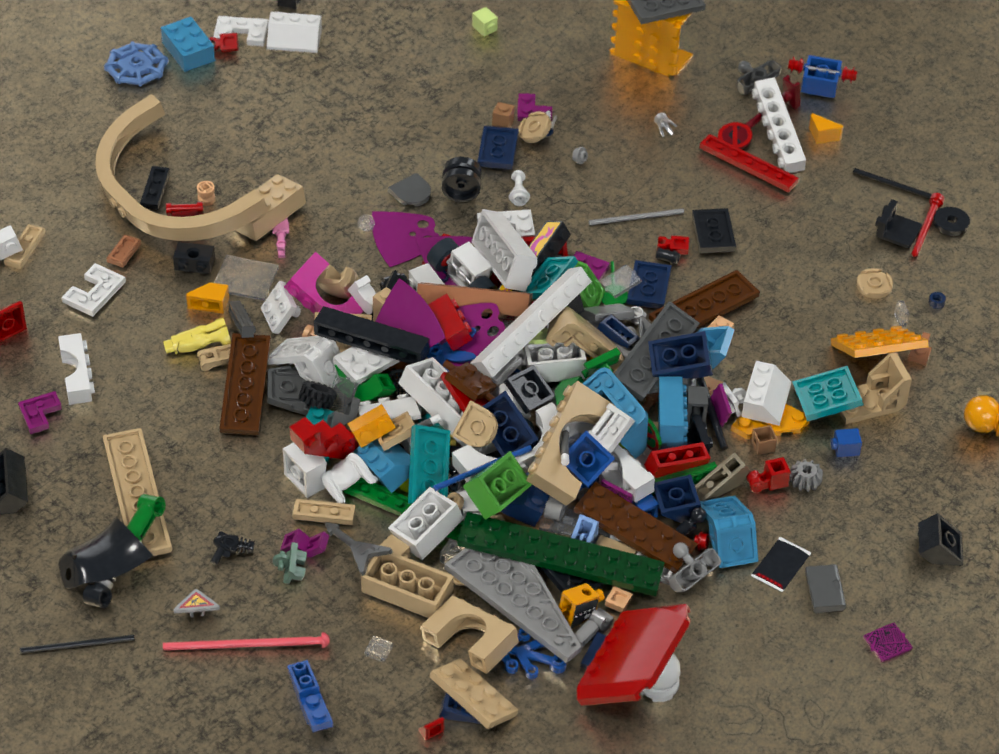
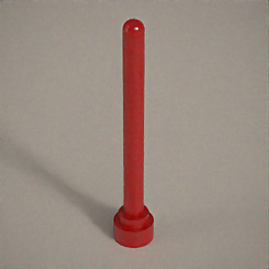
M933 193L930 197L929 203L931 207L911 255L913 257L919 255L937 209L943 206L945 197L941 193Z

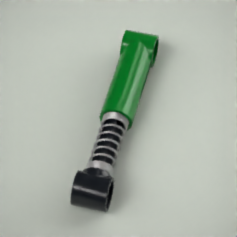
M143 494L139 497L137 510L127 528L140 542L144 539L155 518L162 516L166 507L164 498ZM116 579L98 581L94 585L89 584L83 592L84 603L100 608L108 607L112 600V582L116 581Z

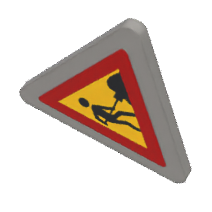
M195 589L173 610L174 613L190 612L191 617L194 616L193 612H201V616H204V611L219 610L220 605L198 589Z

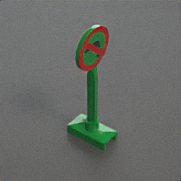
M616 347L585 362L584 367L586 369L581 372L585 379L601 368H608L613 372L611 366L618 363L620 351ZM648 417L647 447L651 451L660 450L662 447L661 437L655 424Z

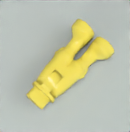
M222 317L207 325H200L173 335L171 339L163 341L166 354L171 352L178 354L177 351L179 353L193 352L205 348L214 342H220L222 345L231 344L225 320Z

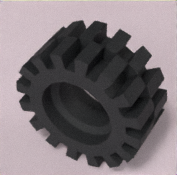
M304 381L298 397L301 399L300 401L305 402L307 405L310 404L312 407L330 409L332 408L336 392L325 384L315 383V381Z

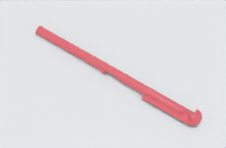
M322 632L319 637L164 642L163 651L317 644L322 645V648H326L330 643V637Z

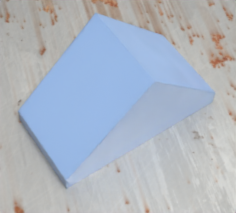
M580 514L571 538L595 544L598 540L599 521Z

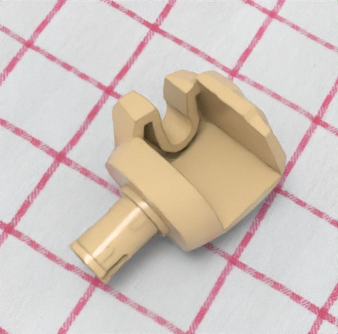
M328 265L316 282H318L319 287L331 296L349 299L352 295L348 289L360 278L352 268L345 267L344 271L339 273L333 266Z

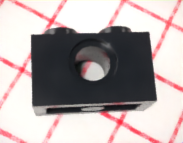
M178 242L173 256L174 270L211 274L215 262L214 246Z

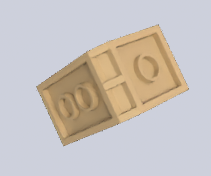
M896 352L889 353L868 373L866 384L857 385L863 406L839 412L845 424L899 412L907 405L912 378Z

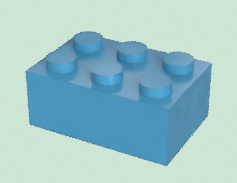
M192 17L161 27L163 45L184 72L215 61L214 45Z

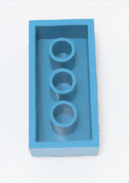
M659 376L658 422L659 435L662 442L660 450L687 445V437H684L688 433L687 397H683L686 396V384H683L682 377Z

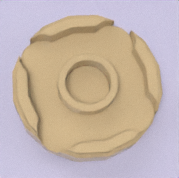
M541 111L529 114L530 117L524 118L519 125L518 133L526 143L538 142L551 129L552 122L550 117Z
M869 268L863 270L857 276L856 288L865 297L880 299L891 293L893 279L887 272L885 274L880 269Z

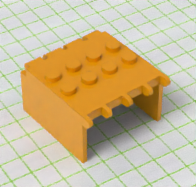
M613 0V3L618 5V10H613L612 13L614 17H617V23H613L611 26L616 31V36L611 37L610 41L615 44V48H610V54L665 76L678 75L693 57V53L679 48L681 25L685 23L692 13L641 24L627 0Z

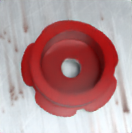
M700 532L699 535H695L694 542L698 544V551L701 552V550L708 549V534Z

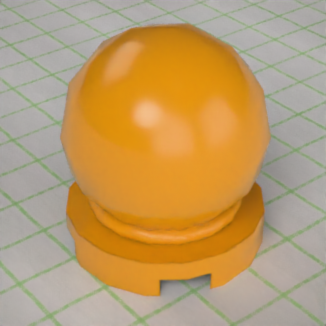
M988 395L973 397L964 408V419L967 426L978 433H989L994 430L996 437H999L998 401Z

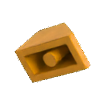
M210 282L186 294L187 309L224 314L229 300L228 285Z

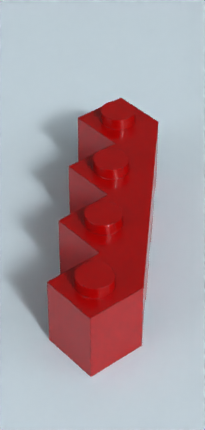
M304 417L289 426L291 440L304 454L345 459L359 447V443L352 431L348 430L342 423L331 428L324 420L313 425Z

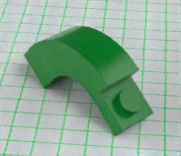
M336 364L334 365L339 377L346 379L345 382L338 385L339 388H341L340 385L342 386L347 382L348 389L351 388L350 393L347 391V395L354 396V398L360 399V401H378L380 398L389 397L396 390L388 374H374L367 382H362L356 387L355 385L351 386L352 381Z

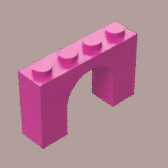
M316 251L284 286L290 295L298 299L314 315L315 312H320L323 306L348 314H361L363 312L352 296L341 305L327 303L320 297L316 289V280L329 263Z

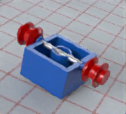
M808 55L806 64H804L803 58L799 61L795 60V56L793 60H789L788 69L791 70L790 73L795 70L799 75L804 71L802 93L835 98L840 77L843 83L846 80H850L852 84V81H856L858 72L855 71V67L849 70L847 66L842 71V61L812 55Z

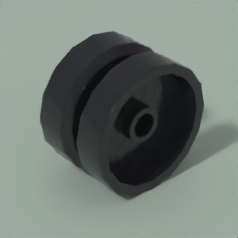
M460 156L448 160L444 164L442 171L441 189L443 194L455 202L463 203L475 199L480 194L482 170L480 165L469 157Z

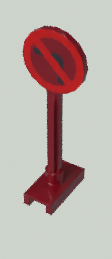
M786 75L783 78V93L781 95L784 103L796 110L800 107V83L796 82L793 84L790 82V76ZM758 113L745 124L731 122L722 126L718 132V138L735 147L744 149L751 143L753 137L751 128L762 121V113Z

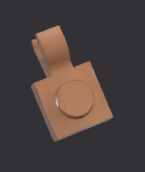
M923 332L922 337L928 339L929 344L931 334ZM932 347L911 350L908 361L926 366Z

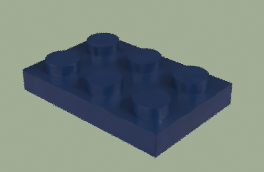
M484 126L477 161L480 167L513 170L519 129Z
M635 260L627 304L657 309L665 305L672 265Z

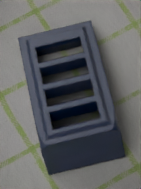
M612 314L601 321L597 328L609 339L627 349L640 338Z
M448 693L445 694L441 703L439 718L443 717L447 720L481 724L474 716L465 712L466 709Z

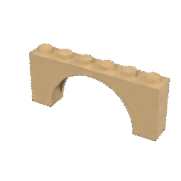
M579 381L575 382L572 386L568 385L564 390L563 395L565 397L556 407L558 412L549 423L551 427L542 438L544 443L536 451L535 457L537 458L529 466L527 471L529 475L526 481L564 505H568L576 498L582 482L577 480L567 467L561 464L559 448L561 431L565 424L571 422H587L596 425L607 410V405L611 403Z

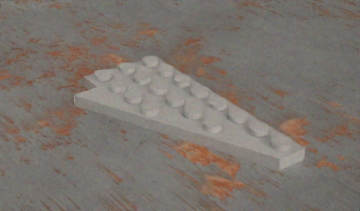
M465 548L445 563L444 569L564 662L568 663L581 652L582 646L535 565Z

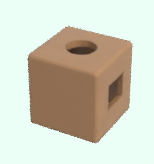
M771 425L754 428L752 431L751 443L757 455L775 452L777 437Z

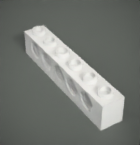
M775 77L755 81L752 96L753 99L757 100L758 112L762 113V122L764 127L766 126L768 129L767 135L768 139L772 140L773 152L778 156L779 168L788 173L805 170L806 158Z

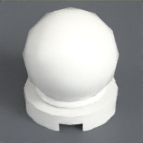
M672 654L656 684L651 689L645 688L640 692L642 696L645 695L652 698L653 702H665L673 698V695L679 689V676L681 674L680 662L675 654Z

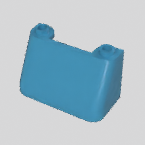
M601 368L582 384L613 403L619 410L635 420L620 443L636 459L647 447L648 413L610 369Z

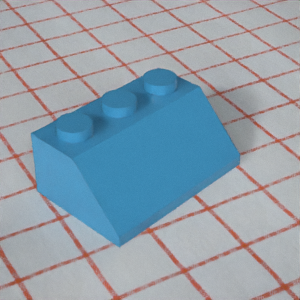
M378 439L362 448L359 445L353 451L361 457L371 473L391 493L409 478L410 455L399 444L384 451Z

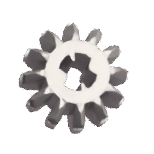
M804 459L802 462L797 460L795 465H792L790 469V482H792L793 487H799V491L805 489L809 492L810 489L815 491L820 486L823 470L820 469L819 464H814L813 460L807 462Z

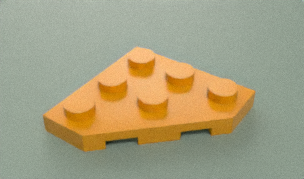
M786 404L780 426L739 416L731 425L730 431L745 439H751L754 428L771 425L776 436H781L782 433L786 432L800 434L810 421L807 422L803 412Z

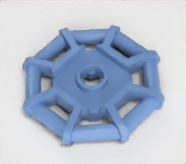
M131 41L130 44L110 51V56L104 65V70L115 79L117 84L125 83L142 87L143 84L152 80L161 79L164 68L169 60L167 56L160 52L157 45L140 44Z

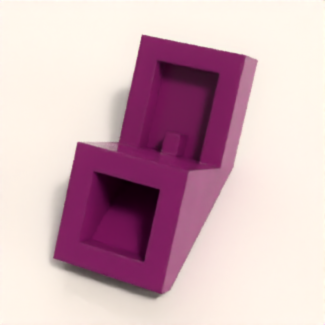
M298 528L285 534L280 551L287 553L291 549V543L294 542L298 543V550L307 552V557L311 558L325 551L329 535L323 531L309 537Z

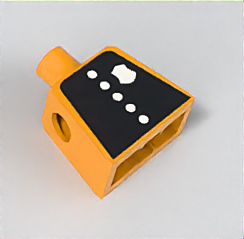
M585 583L563 591L559 608L571 629H574L589 620L590 615L594 609L597 610L598 603L603 601L605 596L601 589L594 590L589 584Z

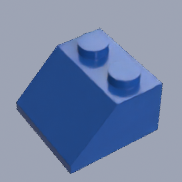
M585 431L569 447V464L566 467L577 480L588 488L611 464L615 457L588 431Z

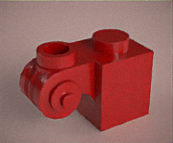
M784 457L765 461L762 473H759L757 470L751 471L747 474L746 479L753 492L759 493L767 488L771 491L788 487L791 471Z

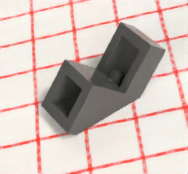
M353 397L348 400L345 405L344 414L334 411L328 415L326 423L332 428L339 423L346 425L357 418L360 399Z

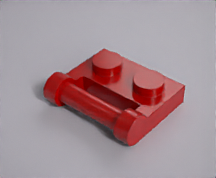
M203 201L197 202V204L172 205V203H166V214L172 217L204 214Z

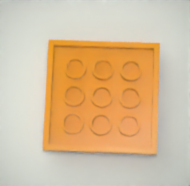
M892 326L891 330L873 329L871 333L857 331L855 335L850 336L848 334H838L836 338H831V346L854 358L929 347L928 339L915 334V332H910L908 329L902 328V326Z

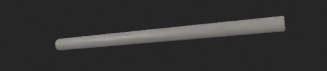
M684 208L589 220V226L684 214Z

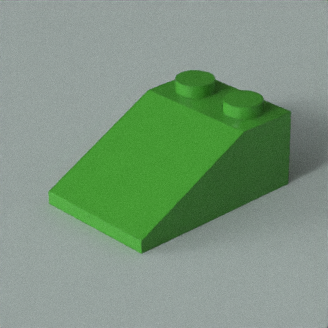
M509 451L465 483L463 488L486 520L502 511L533 484L526 481L528 476L511 451Z

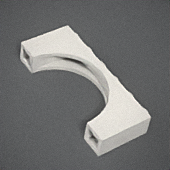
M553 402L536 410V424L542 433L538 444L532 451L515 457L525 473L532 462H535L537 458L535 453L543 445L542 438L551 427L549 423L558 412ZM571 423L565 425L569 426L570 447L579 437V432ZM560 434V438H559L560 453H561V434ZM469 445L452 452V464L460 474L497 459L481 454ZM475 474V475H473V476H471V477H468V478H466V479H464V480H465L466 482H468L470 479H472V478H473L474 476H476L477 474Z

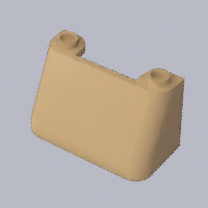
M568 306L549 322L546 342L552 347L556 343H564L565 347L575 343L592 358H596L617 347L611 339ZM622 353L620 354L618 363L611 366V368L613 369V373H615V371L618 369L621 363L625 360Z

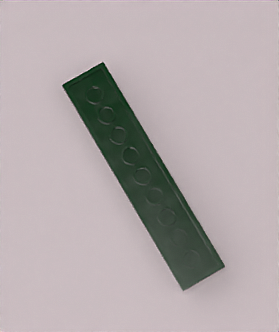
M471 512L466 514L457 542V546L655 597L665 562L491 517L485 520L482 515Z

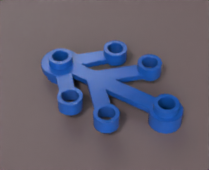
M520 628L518 633L519 642L529 641L531 636ZM537 640L519 647L515 646L509 652V654L516 655L526 671V677L529 679H536L539 671L538 667L532 665L529 659L550 665L551 671L557 674L563 673L567 667V663L557 655L552 657L534 652L533 650L545 647ZM507 653L502 658V661L506 666V671L514 674L518 671V662L515 659H511Z

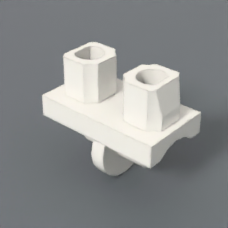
M723 382L732 413H735L737 417L742 416L738 406L740 403H744L745 389L734 388L731 391L727 384Z

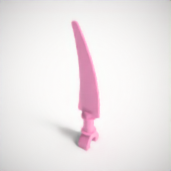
M288 217L276 225L272 232L277 237L278 258H286L285 237L289 233Z

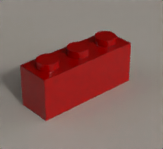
M446 293L428 304L443 330L447 343L453 351L473 340L470 335L472 329L467 321L463 322L466 318L461 310L457 311L460 307L454 298L450 299Z
M701 442L651 451L644 466L647 472H651L654 478L708 464L711 458L704 443Z

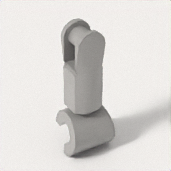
M600 607L597 610L594 609L589 620L575 633L577 640L582 646L581 649L598 633V629L606 631L614 621V617Z

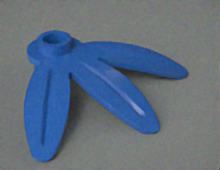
M471 328V337H473L477 332L476 328ZM446 341L442 345L437 343L432 346L427 358L433 357L443 365L446 360L457 363L474 360L476 355L467 351H453Z

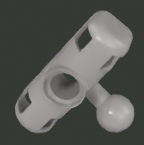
M685 543L675 544L673 547L674 555L677 558H682L687 565L670 577L669 585L672 590L678 593L688 590L721 564L720 557L713 548H710L693 559Z

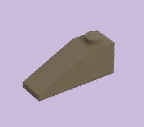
M735 452L695 485L700 501L715 499L737 488L747 480L746 476L751 471Z

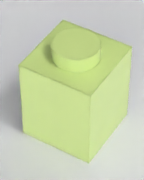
M484 7L472 13V26L483 36L489 35L497 31L498 17L487 7Z

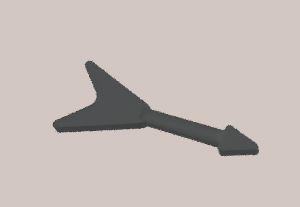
M325 522L330 536L335 535L351 547L362 576L366 574L370 558L393 553L390 547L355 541L340 530L338 524Z

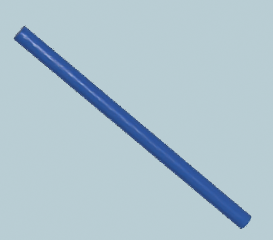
M528 445L512 452L514 457H518L532 451V447ZM499 458L433 486V489L438 491L478 474Z

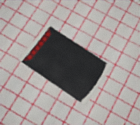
M779 537L751 576L783 592L811 555V552Z

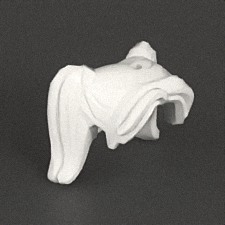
M350 453L345 459L334 465L331 470L322 474V481L326 490L337 503L345 504L343 491L356 483L360 478H363L369 484L378 482V478L371 473L365 462L355 453Z

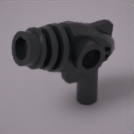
M219 531L218 536L213 539V544L217 549L210 562L218 565L222 556L228 558L230 553L235 554L237 549H239L238 554H240L241 549L243 550L242 553H245V550H247V554L253 553L255 541L249 539L247 542L245 538L243 542L242 536L239 541L238 535Z

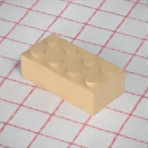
M276 174L256 189L264 198L268 212L235 231L257 241L306 204L303 186Z
M396 553L373 557L366 569V574L361 576V592L427 618L438 610L454 591L453 575Z

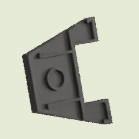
M289 365L268 369L267 403L307 415L311 405L300 401L301 399L298 397L305 379L299 375L296 367Z

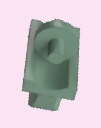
M292 542L291 549L287 551L286 555L284 551H280L279 554L273 557V565L278 567L279 571L284 570L283 583L289 584L291 579L302 581L305 575V568L296 566V564L304 565L307 558V552L297 549L298 543Z

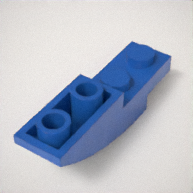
M308 660L287 665L297 700L306 723L310 725L312 732L333 727V720L320 694L318 682Z

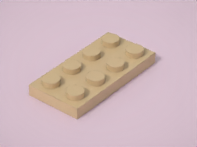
M461 659L431 671L429 677L487 729L516 717L519 711L509 700L502 696Z

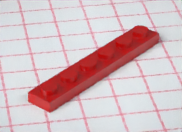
M711 134L700 143V149L788 193L798 184V177Z

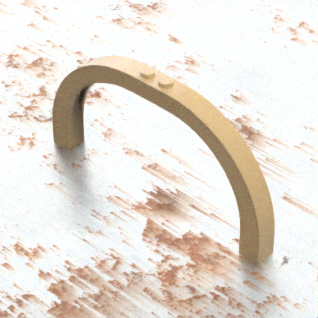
M153 94L122 113L107 129L100 141L95 160L96 172L113 209L117 208L122 218L126 217L135 227L149 235L174 241L209 239L237 230L268 212L264 198L256 190H252L235 202L210 213L188 217L161 215L139 204L116 181L115 166L125 145L138 132L165 115L161 102Z

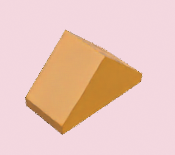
M814 113L811 114L809 129L816 144L841 140L843 125Z

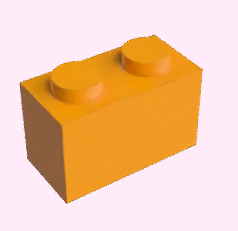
M382 404L347 423L361 448L396 428Z

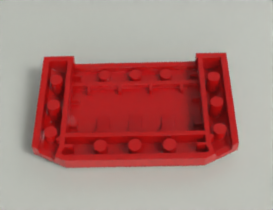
M687 604L622 611L577 685V701L580 705L638 701L641 698L639 695L641 691L645 688L651 689L656 684L689 627L690 618L688 613L691 612Z

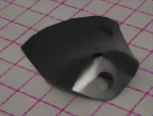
M115 516L110 525L101 533L68 550L60 558L58 564L64 587L74 588L85 583L112 579L129 572L147 561L153 554ZM68 568L71 569V579L69 581L66 578V570Z

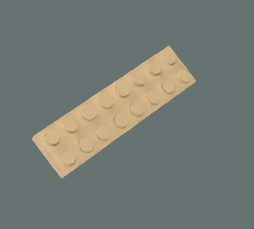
M141 428L102 435L122 521L126 527L137 510V502L141 495L159 496ZM163 514L155 518L141 542L153 556L172 552Z

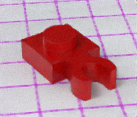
M237 33L220 34V39L215 37L209 38L212 43H215L214 51H217L219 48L222 53L238 51Z
M671 235V239H667L664 236H659L657 250L658 248L670 251L676 250L680 254L688 255L689 237Z

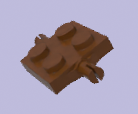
M449 360L443 363L442 366L449 370L445 379L473 401L478 399L491 401L495 398L491 392L495 390L497 384L490 377L478 371L474 365L467 362L461 366H455Z

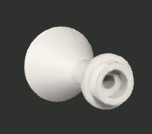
M516 170L511 175V179L515 182V187L509 194V200L516 206H523L529 201L530 194L522 185V181L525 180V174L521 170Z

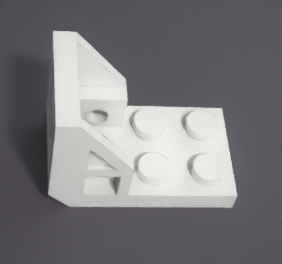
M321 336L287 338L269 354L268 365L294 364L299 375L306 381L319 382L334 389L342 380L339 378L338 371L333 362V357L341 353L334 340Z

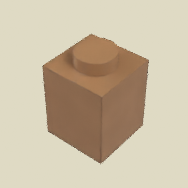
M498 102L492 113V126L511 128L514 123L515 106Z

